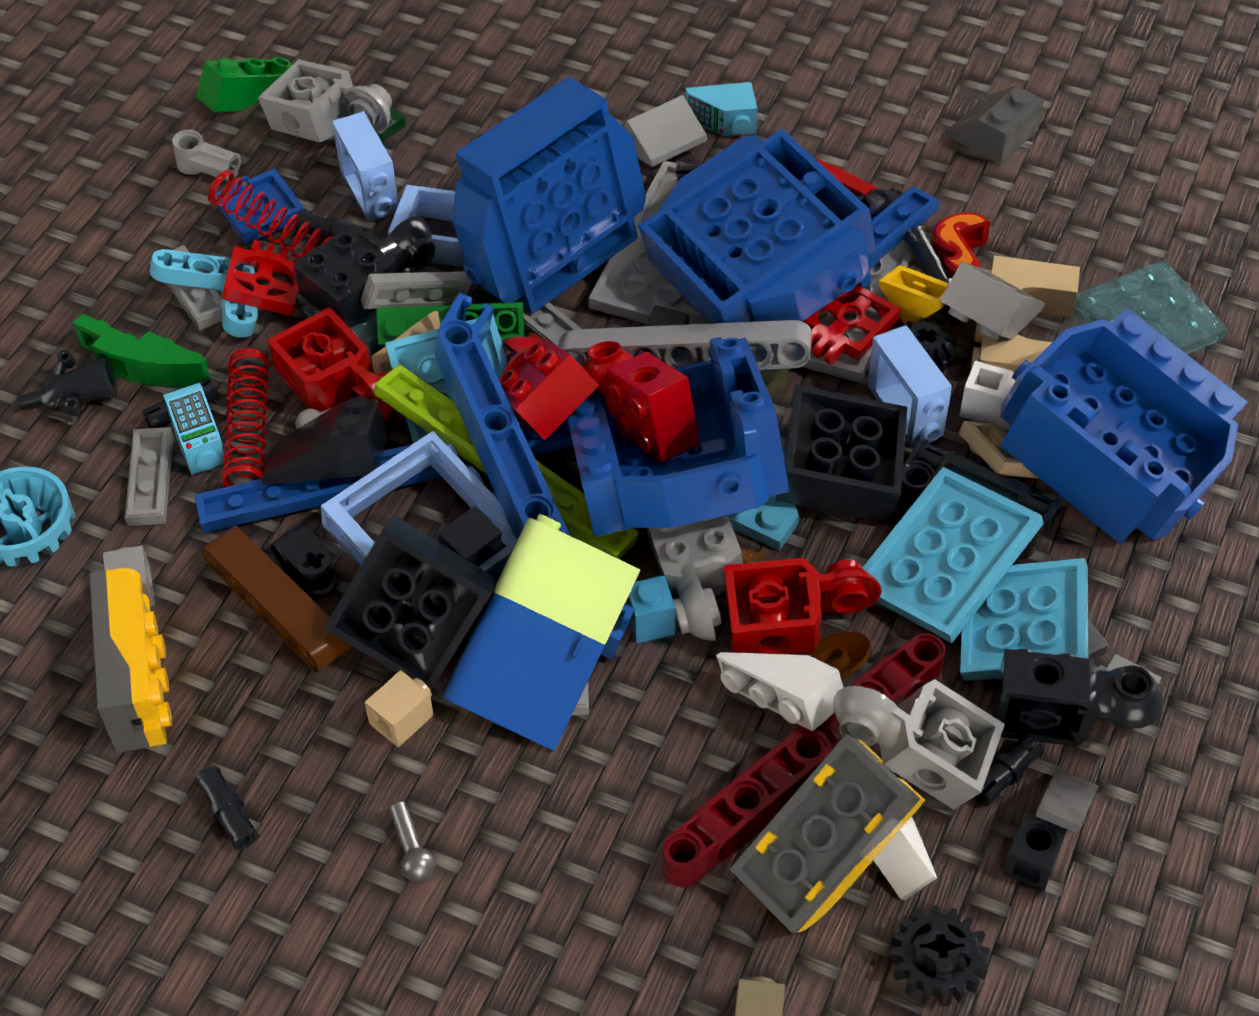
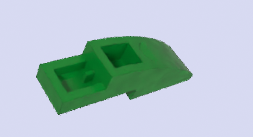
M523 302L488 304L494 307L493 315L502 340L516 336L524 337ZM483 304L467 306L464 321L479 318ZM452 305L376 308L378 345H385L386 342L393 341L433 311H438L441 324Z
M83 313L73 322L81 347L93 352L96 360L106 356L111 363L116 377L135 383L165 388H185L196 384L206 377L210 378L207 361L200 353L182 348L167 337L162 338L147 331L138 340L130 333L124 334L110 327L105 321L95 320Z

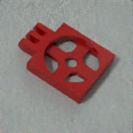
M254 239L252 250L234 246L221 299L292 316L298 293V285L293 269V264L296 262L286 259L288 250L280 248L279 254L273 253L275 244L272 243L267 244L266 250L260 249L261 241ZM244 264L258 268V272L251 274L236 270V267ZM272 272L290 276L292 283L275 280L271 276ZM256 280H264L268 282L269 285H260L256 282ZM273 293L281 294V295L270 296V295L273 294Z
M856 285L854 289L843 293L803 321L812 331L811 348L813 347L811 354L818 359L825 354L824 362L832 365L843 353L859 361L872 348L873 337L886 333L898 321L901 308ZM841 300H855L853 303L842 304L838 302ZM869 307H872L880 317L879 322L865 316V312ZM822 310L836 317V320L829 327L823 325L818 320ZM853 313L857 316V319L848 321L844 319L843 315ZM853 328L867 333L861 341H853L843 334L848 329Z

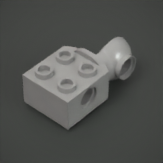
M300 59L258 97L271 130L317 142L327 140L334 135L332 125L334 120L364 111L375 132L382 133L386 131L391 116L390 107L392 106V99L383 87L377 84L353 86L348 71Z
M728 515L673 528H647L649 542L660 575H665L681 634L690 632L699 639L716 641L714 626L721 625V618L715 596L725 592L724 565L743 564L742 552Z
M935 679L923 685L898 705L886 695L874 689L861 686L844 687L838 690L834 696V711L840 723L839 731L842 737L847 735L863 741L868 747L875 743L880 745L881 757L885 767L953 810L982 792L1005 726L998 719Z

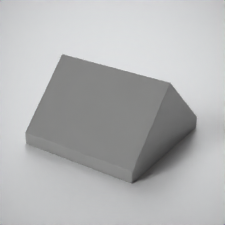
M683 95L627 120L624 125V129L633 137L637 158L652 167L708 141L705 131Z

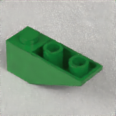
M274 57L272 60H259L256 58L231 60L221 58L219 61H205L196 96L213 112L242 111L259 102L258 97L291 67V63L281 57Z

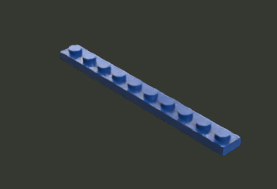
M568 418L546 440H543L517 420L533 456L574 446ZM411 445L385 450L379 466ZM458 454V458L467 467L471 466L474 469H478L476 466H474ZM429 465L398 487L433 480L442 476ZM364 476L263 485L260 479L195 494L200 525L203 533L321 506Z

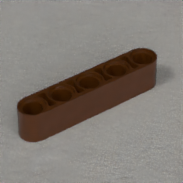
M237 526L231 527L201 548L204 558L215 573L314 672H320L351 649L350 644L324 629L330 617Z

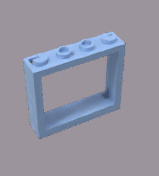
M434 431L321 505L323 527L360 567L375 542L352 517L431 465L470 508L476 505L502 532L501 541L507 547L481 564L480 568L499 578L517 542L495 492L491 493L483 485L478 472L471 466L467 467L458 458V454L452 444L447 446Z

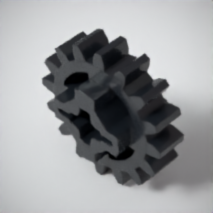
M933 905L931 916H926L921 909H916L913 922L903 918L900 922V932H894L892 935L891 946L894 948L890 950L889 963L897 965L893 977L895 980L905 978L908 980L905 989L908 995L916 989L922 991V1003L926 1004L930 1000L931 995L938 996L940 1006H946L948 996L953 995L959 1003H962L965 1000L966 989L976 994L980 987V979L986 978L989 965L985 962H988L990 948L981 946L985 933L983 931L972 933L973 919L968 917L962 922L956 919L957 909L952 908L947 916L941 915L938 905ZM927 933V935L924 938H917L920 935ZM955 972H963L956 978L952 979L951 977Z

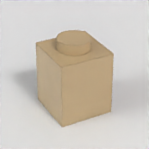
M400 670L364 702L369 724L399 748L434 716L430 689L420 679L415 678L412 680Z

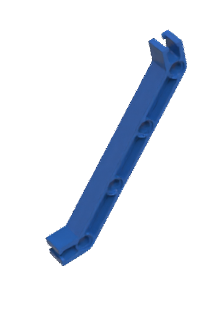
M459 292L440 324L436 341L435 359L514 537L517 541L527 519H537L539 514L560 523L559 531L570 536L482 345L484 338L490 330L494 307L484 303L481 308L480 317L471 325L464 320L467 306L471 305L472 298ZM624 604L613 627L617 631H611L601 655L612 660L614 659L635 608Z

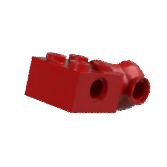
M330 307L267 340L275 371L308 409H315L319 412L354 397L379 398L374 394L375 384L387 373L382 372L378 375L373 373L368 347ZM380 399L386 424L394 408Z
M531 332L527 337L516 336L502 341L510 353L506 356L508 363L504 366L502 375L498 380L515 417L543 440H546L599 385L571 354L545 338L542 340L534 332Z
M604 341L590 347L588 350L589 357L585 360L582 367L599 385L595 390L604 394L607 411L615 417L617 430L624 439L630 440L640 447L644 453L650 454L661 463L701 444L687 376L647 351L633 357L627 351L622 350L620 343L615 341Z
M805 558L724 565L725 597L732 653L787 655L815 652L821 640V613L852 614L864 610L879 600L882 593L880 584L873 575L862 569L859 562L854 560H841L831 564L826 571L827 574H820Z

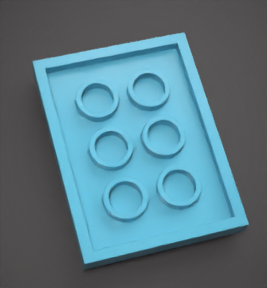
M942 467L862 569L873 575L880 584L882 593L879 600L876 601L877 603L953 643L1042 527V515Z

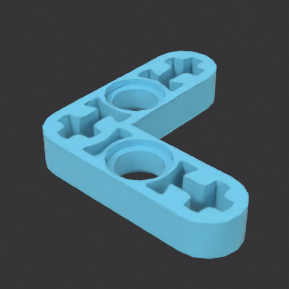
M161 249L152 254L149 272L159 282L221 290L222 298L231 258ZM240 264L236 267V270L255 273V269L252 266ZM195 269L206 270V271H208V272H210V273L199 272V271H197V270H195ZM221 299L223 329L235 337L245 338L251 336L254 333L257 321V307ZM236 314L242 315V320H239Z

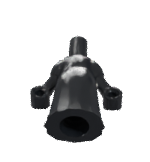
M64 349L58 353L53 373L50 372L46 376L40 390L19 395L16 399L20 410L43 404L51 411L63 409L68 411L70 415L77 416L82 411L80 403L116 397L118 394L115 374L106 356L65 373L67 369L75 365V359L69 350Z

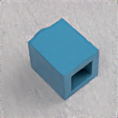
M665 575L636 581L626 600V605L635 608L630 624L636 643L675 635V605Z

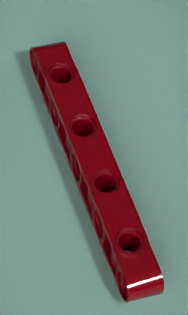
M918 634L892 655L882 659L850 686L874 689L886 695L898 705L923 685L934 679L938 681L945 654L944 643L933 634ZM835 713L814 731L800 726L700 807L688 821L668 836L663 845V873L669 883L678 887L691 886L716 865L732 856L771 822L843 738L839 731L840 723ZM810 754L813 755L814 758H803L800 755ZM741 804H749L755 808L745 810L739 808L738 806ZM687 856L692 860L680 863L675 861L674 858Z

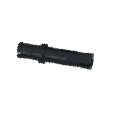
M922 226L911 228L915 237H912L910 232L907 231L903 235V240L907 243L923 274L950 283L952 278L948 276L925 234L924 228ZM945 305L942 307L950 325L962 323L961 320L948 313L950 306Z

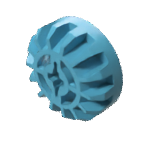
M15 467L0 471V526L3 524L7 535L0 538V563L4 560L7 566H19L21 557L26 556L31 563L39 562L38 552L46 549L53 554L60 548L58 539L65 540L72 531L70 523L75 518V513L63 482L56 475L44 469ZM36 510L44 514L38 517ZM51 520L49 529L41 534L42 524ZM11 541L15 543V545H6Z

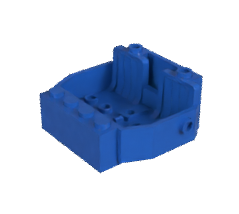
M567 77L455 153L462 177L456 180L452 222L465 259L463 268L473 284H479L504 303L523 302V308L529 313L534 314L638 239L634 216L643 211L646 193L633 137L609 114L606 98L570 77Z
M783 129L764 141L756 135L740 138L682 177L659 211L638 225L649 261L709 324L783 320L803 322L843 293L854 289L856 285L865 288L871 284L870 269L878 264L870 209Z
M1126 307L1111 323L1101 319L1066 329L1032 363L1025 360L1016 369L1011 377L1015 380V383L1003 401L1000 417L1010 424L1011 427L999 446L1013 458L1023 463L1024 467L1120 545L1136 528L1153 540L1166 537L1183 517L1190 521L1205 504L1200 498L1232 461L1238 423L1234 419L1248 401Z
M722 337L710 339L709 348L711 360L674 368L688 377L701 444L663 463L650 454L644 453L640 447L620 435L616 427L615 417L608 413L604 394L602 393L595 395L594 400L585 399L568 417L594 537L635 527L673 528L755 509L768 502V497L789 492L776 410L746 337L740 339L726 338L723 340Z

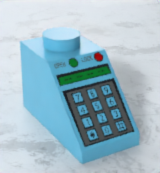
M751 82L686 88V101L700 125L722 136L756 133L757 105Z
M197 383L163 395L179 447L191 475L224 464L225 452L201 384Z

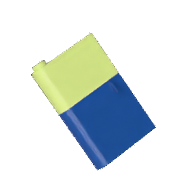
M539 514L537 520L527 519L442 698L555 751L637 579L640 569L559 531L560 523Z

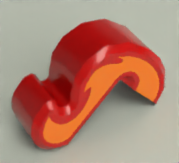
M973 212L952 214L939 220L932 229L931 245L950 278H953L961 262L979 267L980 262L971 249L987 243L991 222L984 216Z

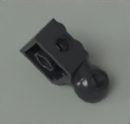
M410 217L402 221L383 240L378 239L369 231L347 227L293 264L299 293L320 311L330 307L351 328L376 310L364 309L360 301L369 274L400 273L410 268L422 269L433 259L435 245L432 242L430 228L421 217Z
M1004 649L993 696V717L1005 724L1000 738L1019 740L1024 733L1029 732L1038 737L1035 742L1078 746L1087 741L1090 731H1093L1096 720L1111 722L1114 725L1127 729L1144 728L1153 724L1160 717L1164 707L1161 687L1150 673L1142 667L1129 665L1105 671L1099 670L1090 658L1076 657L1072 654L1037 653L1028 649Z

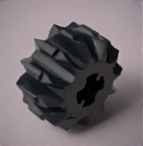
M920 317L917 324L907 321V327L943 374L947 367H951L956 353L955 335L950 334L949 325L938 326L936 319L930 323L925 322L922 317Z

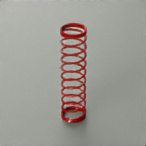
M224 170L214 179L208 191L209 202L215 206L224 205L226 213L231 214L235 212V218L238 221L246 220L247 226L249 228L257 227L260 235L269 234L271 243L280 242L282 250L292 249L293 257L299 258L303 256L304 258L320 238L321 229H317L310 236L304 252L299 255L295 254V246L304 238L309 230V221L302 224L292 245L284 247L283 239L294 229L299 219L298 214L293 215L288 220L281 237L273 240L272 232L284 220L287 214V207H282L277 212L269 231L261 232V224L268 219L275 208V199L270 200L261 212L258 223L250 225L249 217L261 206L265 197L264 192L256 195L249 206L247 215L239 218L237 212L252 195L253 185H248L242 191L235 209L230 211L226 208V203L239 191L242 185V178L239 177L234 180V173L230 170ZM227 175H229L228 181L224 189L215 198L218 185ZM239 181L238 186L236 187L235 191H234V192L232 193V195L228 198V196H229V194H230V191L232 190L233 186ZM250 188V191H249L247 197H246V198L244 199V201L240 204L241 199L243 198L244 194H245V193L247 192V190ZM261 196V199H260L259 203H258L257 206L252 210V208H253L255 202H256L257 199ZM272 204V207L270 208L269 212H268L267 215L263 218V216H264L266 210H267L268 207ZM283 212L281 218H280L279 221L275 224V222H276V220L278 219L279 215ZM295 218V220H294L292 226H291V227L289 228V230L287 231V229H288L290 223H291V222L293 221V219ZM306 226L304 232H303L302 235L299 237L301 231H302V230L304 229V227ZM317 234L315 240H314V241L312 242V244L310 245L311 241L313 240V238H314L315 235ZM332 236L327 237L322 244L331 239Z
M243 348L234 351L229 358V386L226 402L228 408L226 410L227 420L224 436L226 443L224 445L225 455L222 471L224 487L236 485L228 479L227 476L230 473L244 478L258 476L262 480L265 469L262 461L265 459L263 449L266 446L263 438L267 433L264 428L267 423L264 415L267 413L265 404L268 400L266 395L268 385L266 382L269 377L267 373L269 359L263 352L253 348ZM244 357H256L263 360L265 366L261 368L255 365H245L236 368L234 363ZM244 368H256V369H259V371H256V372H244V371H241L240 369H244ZM234 374L240 375L242 377L236 379ZM260 375H265L264 380L258 378ZM255 379L260 381V383L248 384L240 380ZM237 382L248 387L236 390L233 385ZM262 384L265 387L264 391L257 388H252ZM254 390L260 392V394L247 395L240 393V391ZM236 393L248 398H256L263 395L264 400L263 402L255 399L235 401L232 397ZM240 402H256L260 405L246 406L240 404ZM234 405L247 409L263 407L264 410L262 414L254 410H243L235 413L232 407ZM242 413H254V414H257V415H259V416H256V417H245V416H241V415H239V414H242ZM234 416L245 420L262 418L263 423L260 425L255 422L244 421L234 424L231 419ZM249 424V425H255V426H258V427H257V428H243V427H239V425ZM235 427L244 431L261 429L263 433L261 437L252 433H242L234 436L231 430ZM241 436H252V437H256V438H258V439L245 440V439H241V438H238V437H241ZM233 439L245 443H254L261 440L262 446L261 448L253 445L233 447L230 442ZM240 448H253V449H256V450H255V451H242V450H238V449H240ZM235 450L243 454L260 452L262 456L260 460L253 457L233 459L229 454ZM238 460H253L256 462L244 463L239 462ZM233 462L240 464L233 467H229V465ZM260 464L261 469L259 471L257 468H254L252 466ZM235 471H248L254 474L244 475Z

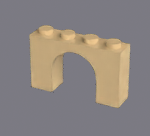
M994 255L992 269L985 270L1044 302L1045 306L1039 313L1072 317L1078 293L1080 267ZM977 323L974 342L981 343V346L973 348L970 368L972 369L974 362L978 361L1015 372L1025 360L1032 363L1052 342L1032 340L1018 334L1013 339L1000 336L997 341L978 331L981 324Z

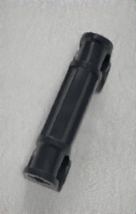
M924 437L917 441L911 455L903 465L901 495L898 503L906 510L910 509L942 467H945L1042 515V527L1019 555V559H1026L1034 554L1046 532L1054 525L1062 508L1063 499L1059 497L1051 499L1033 491L1032 485L1024 484L1009 476L998 474L993 469L961 456L953 450L946 452L928 444V439Z

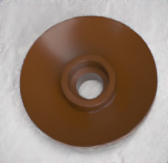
M841 632L822 638L815 652L800 653L799 655H809L838 669L841 681L843 682L868 660L872 646L867 636L862 633Z

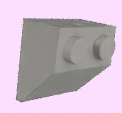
M961 262L940 299L941 302L950 306L948 311L950 315L965 323L969 319L981 324L978 331L997 341L1000 336L1013 339L1045 306L1044 302L991 272L965 262Z

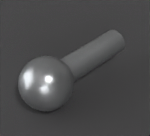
M406 802L393 804L389 809L405 853L401 860V871L408 880L423 882L433 875L436 867L435 858L430 851L421 848Z

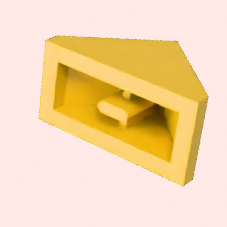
M897 266L879 280V287L889 302L901 308L900 318L905 325L907 321L917 323L920 317L924 319L946 305L940 299L949 283L905 266Z

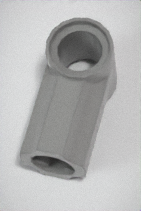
M182 130L174 135L172 143L176 165L183 174L194 175L203 172L217 177L222 171L230 170L234 173L235 178L238 175L241 165L240 154L203 142L201 134L195 130ZM227 175L223 180L228 181L229 175Z

